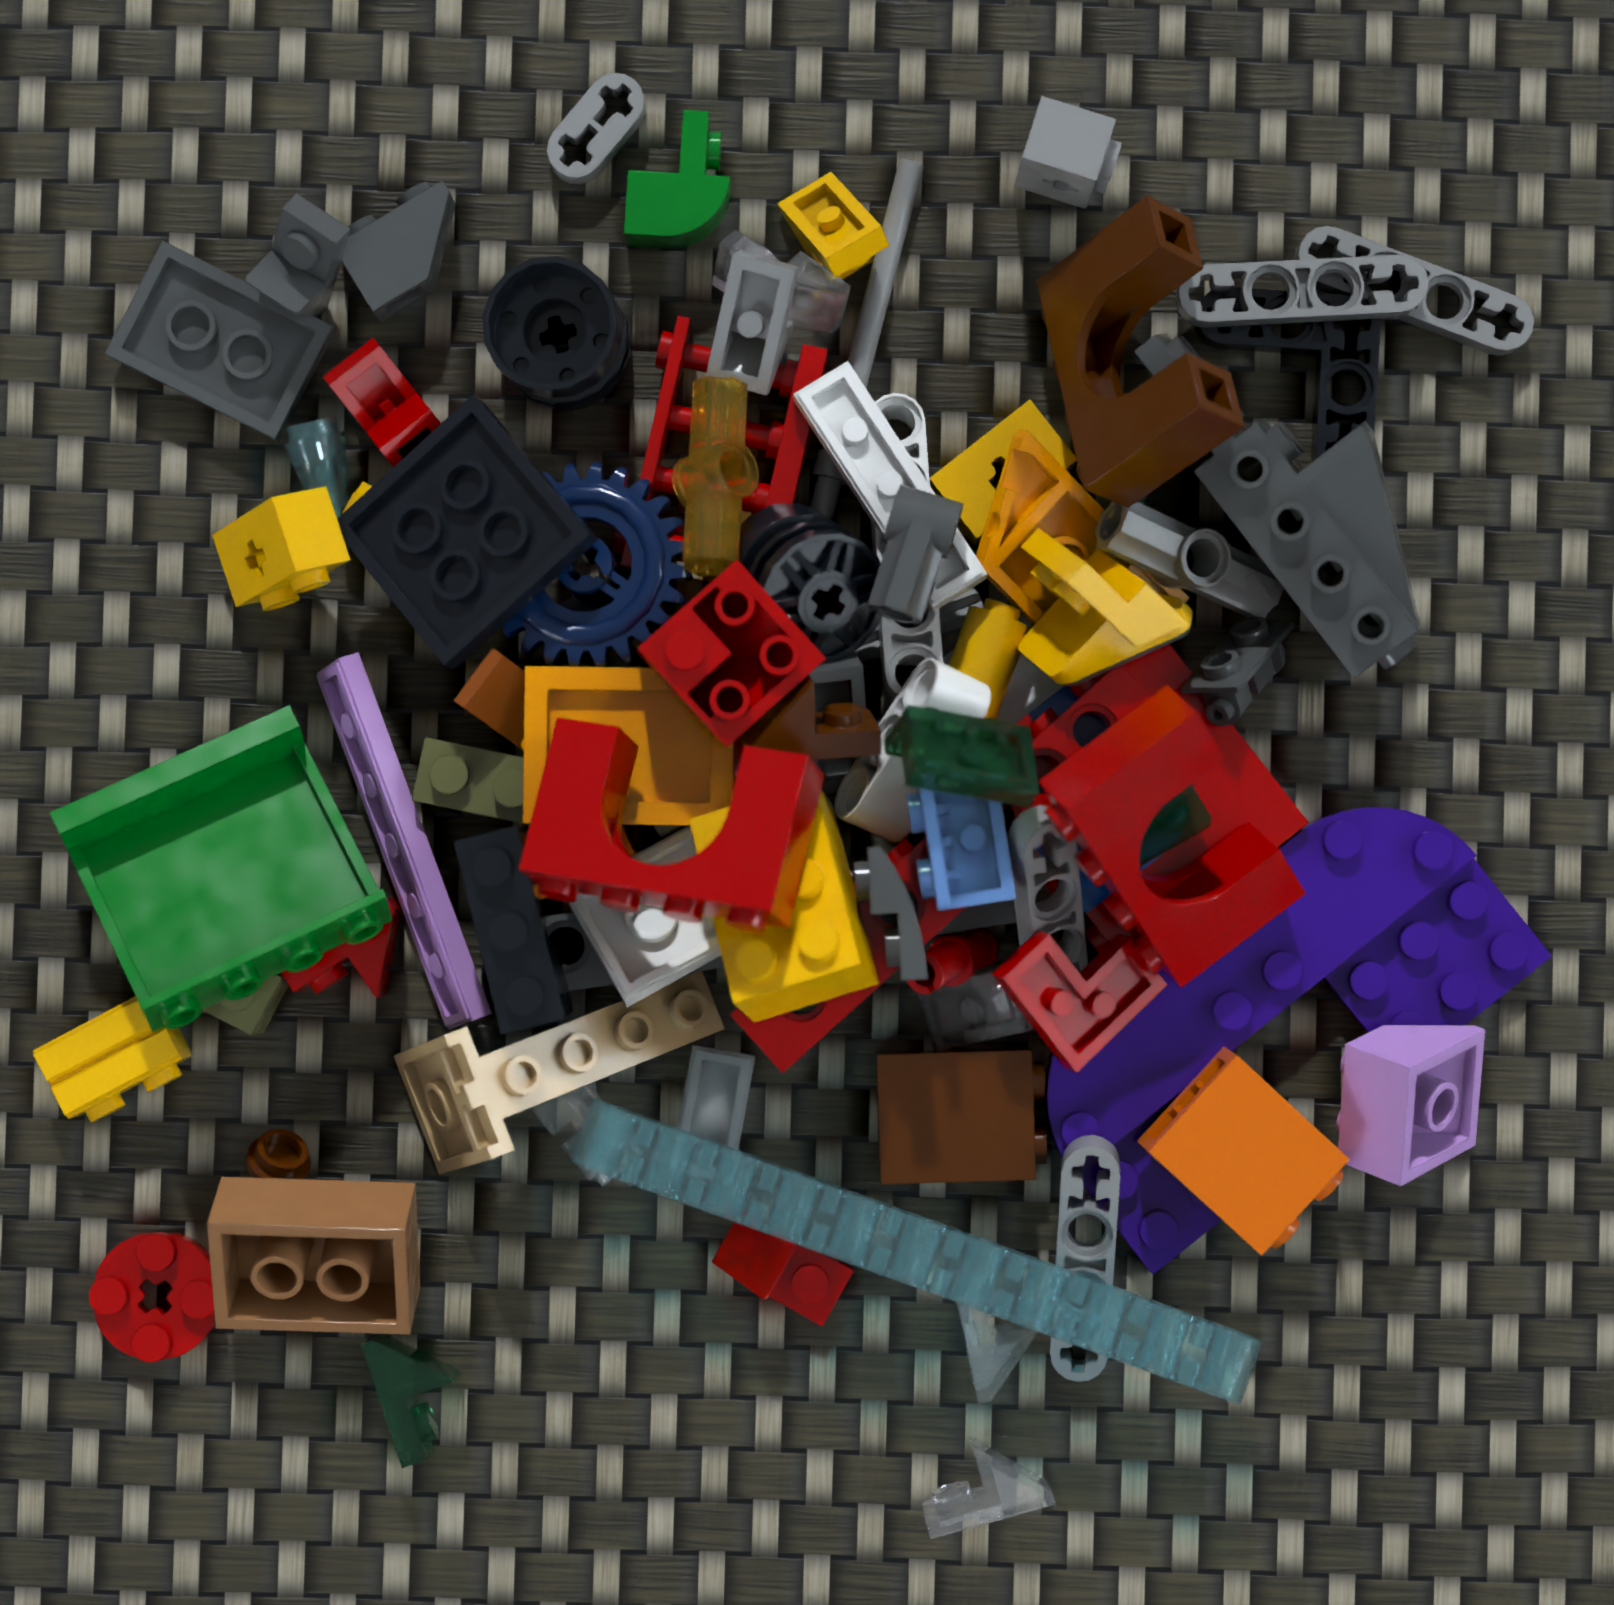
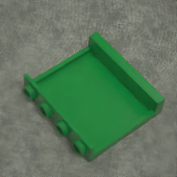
M289 705L49 812L152 1032L163 1027L167 1029L183 1027L196 1020L201 1015L202 1009L226 998L230 1001L245 998L256 992L263 985L264 980L286 970L288 972L305 970L320 961L324 952L346 942L349 944L365 942L376 936L383 929L384 924L393 921L387 896L383 889L379 890L304 743L300 725Z

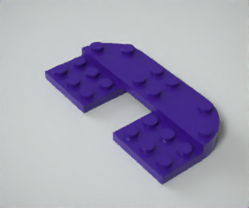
M1383 807L1357 808L1333 813L1305 825L1277 847L1306 893L1303 897L1182 988L1164 969L1160 970L1158 973L1167 983V986L1079 1072L1075 1073L1064 1068L1054 1053L1050 1052L1045 1079L1044 1108L1054 1145L1061 1158H1063L1064 1150L1071 1141L1081 1136L1095 1135L1103 1137L1114 1145L1119 1153L1120 1160L1117 1231L1152 1274H1155L1222 1219L1144 1149L1137 1140L1223 1046L1233 1051L1322 979L1365 1033L1383 1025H1467L1552 957L1474 858L1477 855L1452 831L1422 815ZM1090 1155L1085 1157L1084 1165L1078 1168L1083 1170L1084 1189L1090 1196L1096 1197V1175L1098 1170L1106 1168L1099 1166L1097 1156Z

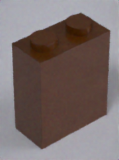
M1026 1047L876 1052L879 1179L881 1185L1036 1180V1164H1047L1045 1125L1034 1126V1100L1045 1099V1073L1043 1061L1032 1062L1031 1049Z

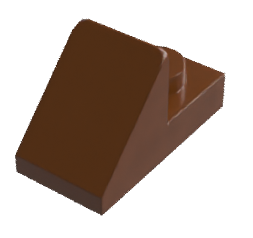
M810 675L805 677L740 736L743 748L745 745L809 755L812 760L881 755V729L870 710L862 709L861 706L852 703H834L823 707L822 712L815 713L814 684Z

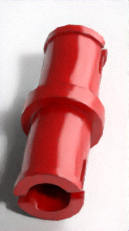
M985 928L971 929L970 932L967 931L963 935L949 934L936 939L925 952L928 979L907 980V983L914 991L926 995L933 993V990H938L942 986L955 987L962 985L975 975L976 970L987 967L986 964L989 963L990 965L996 960L998 955L997 940Z

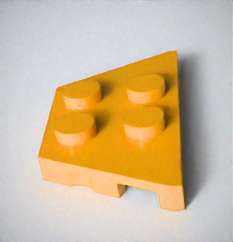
M1019 429L1012 438L976 557L987 572V579L1035 625L1058 597L1030 573L1038 563L1021 546L1037 528H1040L1086 562L1097 550V536L1094 532L1099 517L1105 510L1029 431ZM1104 552L1146 582L1156 593L1178 597L1184 603L1189 600V597L1181 589L1164 587L1156 581L1153 574Z

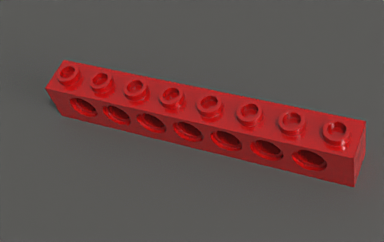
M1123 665L1071 687L1069 690L1076 696L1077 700L1060 716L1049 707L1021 733L1030 742L1011 760L1001 751L982 768L996 767L1001 803L1009 809L1012 823L1022 812L1031 807L1052 805L1046 794L1034 792L1025 781V768L1031 759L1038 757L1047 758L1058 767L1083 748L1076 742L1073 735V726L1079 716L1084 714L1095 715L1105 723L1108 729L1151 697ZM905 838L887 856L896 868L906 890L915 899V913L920 926L923 945H925L966 907L936 911L935 898L922 900L916 860L928 859L926 840L924 838L913 847ZM869 901L858 902L879 984L819 1002L812 1010L806 1013L790 1011L755 1023L738 1007L730 1014L782 1074L899 969V966L886 967L884 927L896 926L886 923L880 914H870Z

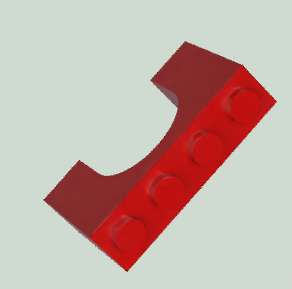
M1166 685L1038 782L1052 802V805L1044 810L1045 815L1067 843L1075 838L1082 849L1073 856L1075 861L1095 887L1098 888L1105 884L1111 893L1102 900L1103 904L1125 932L1133 927L1139 938L1131 943L1133 948L1153 975L1164 969L1182 988L1306 893L1280 849L1250 822H1247L1200 859L1182 870L1164 875L1141 873L1139 864L1140 847L1152 819L1171 799L1225 759L1198 712Z
M557 717L519 865V870L539 885V894L565 902H576L578 893L600 897V904L606 907L632 913L639 912L640 904L663 907L662 914L689 923H701L703 914L726 918L725 924L727 926L755 934H764L767 925L789 929L825 774L809 755L744 745L729 811L717 836L707 847L691 858L673 864L653 865L631 858L622 836L623 808L639 746L619 726Z

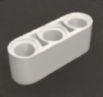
M927 658L919 663L878 724L881 729V755L857 757L842 780L835 797L834 810L836 816L892 843L900 842L911 831L906 794L918 793L917 778L949 774L988 712L991 701L989 686L934 658Z

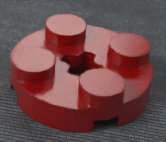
M162 1231L148 1232L135 1235L123 1241L106 1255L97 1269L95 1281L90 1287L89 1302L94 1310L95 1320L102 1334L118 1350L129 1356L137 1357L144 1362H158L162 1359L175 1358L187 1353L200 1344L216 1325L210 1253L200 1243L186 1235L170 1234ZM147 1280L154 1285H158L165 1280L171 1285L173 1290L167 1296L168 1302L172 1305L169 1311L164 1312L159 1307L149 1310L145 1306L143 1300L146 1297V1292L142 1287Z

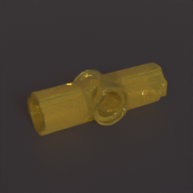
M706 376L693 382L689 456L679 459L672 473L673 488L676 496L682 505L686 507L683 570L699 577H717L736 559L739 561L742 498L751 495L755 491L759 480L758 465L755 457L749 448L745 446L748 384L734 377Z

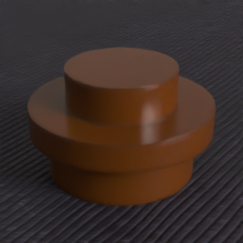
M272 1129L263 1133L261 1137L251 1143L245 1159L247 1170L253 1178L306 1179L311 1165L305 1141L296 1133L285 1129Z

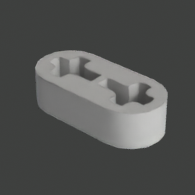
M611 73L602 76L593 83L553 131L548 140L547 154L552 170L560 179L569 184L578 185L591 182L604 170L639 128L645 117L646 105L642 89L633 78L621 73ZM623 92L628 93L627 102L631 113L625 117L621 113L616 112L602 127L598 122L607 110L602 98L607 93L616 98ZM590 132L594 133L595 136L586 148L591 159L590 162L584 165L579 161H575L569 167L564 165L566 155L562 148L563 144L569 141L577 146Z

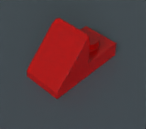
M387 898L393 921L384 924L383 929L373 938L359 944H349L346 942L323 953L320 961L299 972H288L286 970L281 972L292 991H304L311 987L316 995L323 992L348 974L342 964L350 959L376 998L384 997L387 991L401 908L394 898Z
M744 1205L712 1259L713 1264L764 1300L771 1297L822 1327L854 1272L853 1267Z

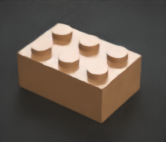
M221 1177L207 1222L216 1329L411 1334L420 1291L416 1183Z

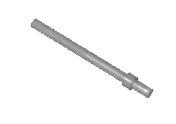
M901 159L898 163L882 225L890 246L874 256L848 357V362L865 388L868 385L924 167L922 164L912 160ZM818 449L812 471V476L816 477L817 481L810 508L821 512L833 521L842 484L847 485V482L826 450Z

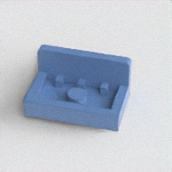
M996 767L936 777L917 778L918 793L906 794L911 832L912 834L924 832L928 859L916 860L922 900L935 898L936 911L1016 899Z

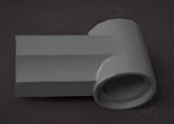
M900 484L887 523L884 541L888 542L868 601V609L898 622L921 625L933 593L941 559L947 560L964 503Z

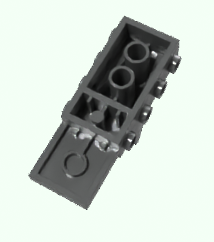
M1167 333L1154 335L1134 351L1153 376L1186 352L1201 359L1183 336L1171 339ZM1266 418L1256 422L1245 432L1241 429L1211 450L1214 456L1197 468L1194 473L1354 679L1377 661L1384 670L1388 669L1416 647L1414 643L1417 641V638L1414 634L1419 630L1421 618L1418 615L1374 432L1366 421L1357 426L1306 467H1303L1297 460V457L1304 452V449L1292 432L1282 421L1272 427ZM1286 509H1288L1295 517V519L1298 521L1296 524L1288 520L1286 516ZM1330 563L1337 571V574L1330 573L1325 566ZM1370 614L1377 624L1369 623L1364 617Z

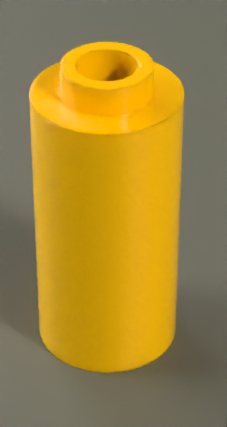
M986 598L983 608L969 606L948 666L985 683L990 688L991 701L988 712L968 745L982 749L988 744L1021 653L1018 650V645L1030 629L1027 625L1019 622L1021 610Z

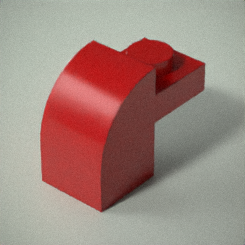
M374 337L323 376L331 389L393 467L441 424Z

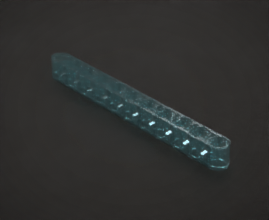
M592 1100L571 1158L572 1162L595 1172L1231 1402L1242 1403L1263 1343L1262 1340L1233 1328L601 1100Z

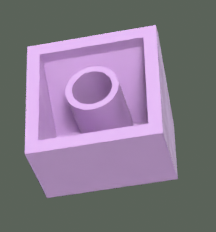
M1383 1025L1346 1043L1340 1063V1071L1343 1076L1341 1110L1336 1122V1129L1339 1134L1338 1149L1350 1159L1346 1165L1398 1186H1403L1475 1146L1485 1029L1475 1025Z

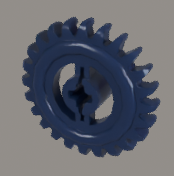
M599 462L591 464L585 478H580L574 464L566 465L563 482L557 483L545 471L543 474L583 521L606 524L617 529L626 539L632 554L631 575L628 581L621 576V567L618 559L605 543L598 538L576 560L580 563L584 561L590 565L596 563L601 569L600 572L609 583L618 589H614L598 576L594 578L587 574L581 576L574 563L566 568L558 576V579L577 599L588 603H598L610 597L613 601L609 605L593 611H572L556 604L546 594L544 588L504 624L502 632L507 638H513L526 630L522 639L521 650L527 656L534 654L535 650L544 643V662L547 666H556L561 655L567 652L570 667H582L586 654H591L597 667H608L609 651L613 649L626 663L631 664L633 656L630 641L636 639L640 643H644L651 636L648 628L651 624L661 627L670 619L662 610L664 605L684 607L687 604L684 596L671 587L672 583L691 581L693 579L690 570L674 563V560L690 555L692 553L691 546L683 541L670 540L676 533L684 529L685 524L682 519L677 517L660 519L671 506L669 498L659 496L646 502L648 494L652 489L650 481L648 479H641L628 489L629 474L624 467L616 469L608 481L604 478V469Z

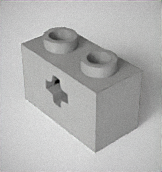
M1041 96L1014 187L1086 209L1092 192L1105 194L1108 182L1111 179L1122 142L1110 139L1116 119Z

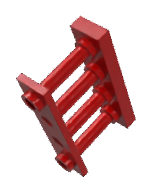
M678 315L674 333L663 330L657 350L655 368L663 369L665 372L640 480L648 479L652 485L646 502L653 499L655 491L749 512L751 515L772 504L795 503L812 429L794 403L793 394L824 375L828 349L803 344L799 361L787 358L786 364L780 363L771 388L780 389L779 396L790 398L785 423L773 420L772 426L741 420L675 405L683 368L706 373L712 350L710 347L689 343L692 334L690 318ZM669 429L766 451L765 458L776 460L771 484L759 482L758 487L755 488L662 467L661 464ZM616 529L612 553L622 555L620 565L624 572L631 573L632 554L626 539ZM674 535L670 538V540L686 542L692 548L690 555L683 556L674 561L720 571L721 557L726 546Z

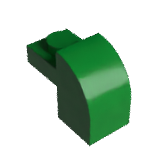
M683 110L679 173L628 170L624 236L627 247L676 249L690 246L708 236L722 221L731 199L730 176L708 175V170H720L722 132L710 131L709 111Z

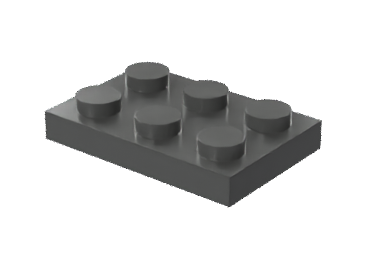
M162 240L105 354L279 442L336 329L333 325L313 315L299 316L290 312L245 281Z

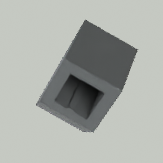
M443 180L432 187L428 182L415 185L398 197L396 200L398 207L379 219H376L374 215L365 216L348 226L351 229L342 262L381 323L435 291L456 203Z

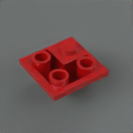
M737 559L637 648L638 655L681 703L726 748L826 660L823 654Z

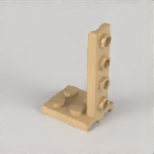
M697 971L679 978L629 1007L626 1006L624 1001L617 1002L480 1057L466 1026L396 1054L394 1059L440 1175L491 1160L515 1150L505 1126L504 1118L725 1028L702 971Z

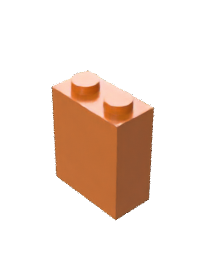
M1224 1046L1137 1140L1144 1149L1261 1256L1270 1247L1277 1249L1292 1237L1300 1224V1220L1297 1217L1314 1199L1321 1201L1336 1189L1344 1175L1341 1169L1350 1160L1239 1056Z

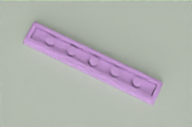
M359 652L340 657L319 671L316 677L444 1025L450 1030L492 1013L414 801H412L410 790Z

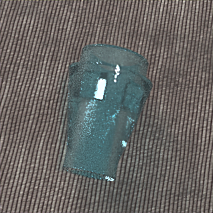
M336 416L286 427L289 443L283 444L304 490L326 486L333 508L346 506L349 501L346 476V431L339 432Z

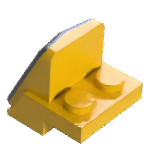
M1037 528L1021 546L1038 563L1030 573L1057 596L1058 599L1022 638L1018 645V650L1057 684L1063 686L1078 685L1173 643L1190 632L1193 611L1186 603L1178 597L1156 593L1146 582L1103 551L1097 549L1085 562L1040 528Z

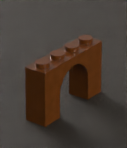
M1148 195L1036 280L1043 308L1041 315L1048 330L1054 356L1053 368L1059 379L1066 409L1065 421L1071 431L1077 457L1078 477L1085 490L1127 508L1245 427L1231 373L1188 352L1138 388L1125 395L1123 394L1120 378L1121 362L1126 344L1135 326L1150 308L1204 269L1191 218Z

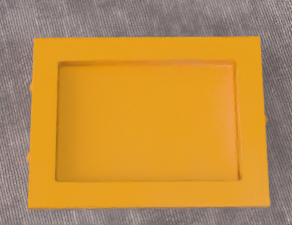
M525 666L524 739L521 742V748L524 751L523 823L531 822L557 717L619 726L639 746L623 808L622 824L690 825L689 819L730 806L733 786L736 782V777L733 774L734 742L726 748L681 703L651 668Z

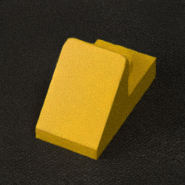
M832 172L777 203L781 213L815 269L828 286L835 285L872 263L876 253L890 246L882 226Z

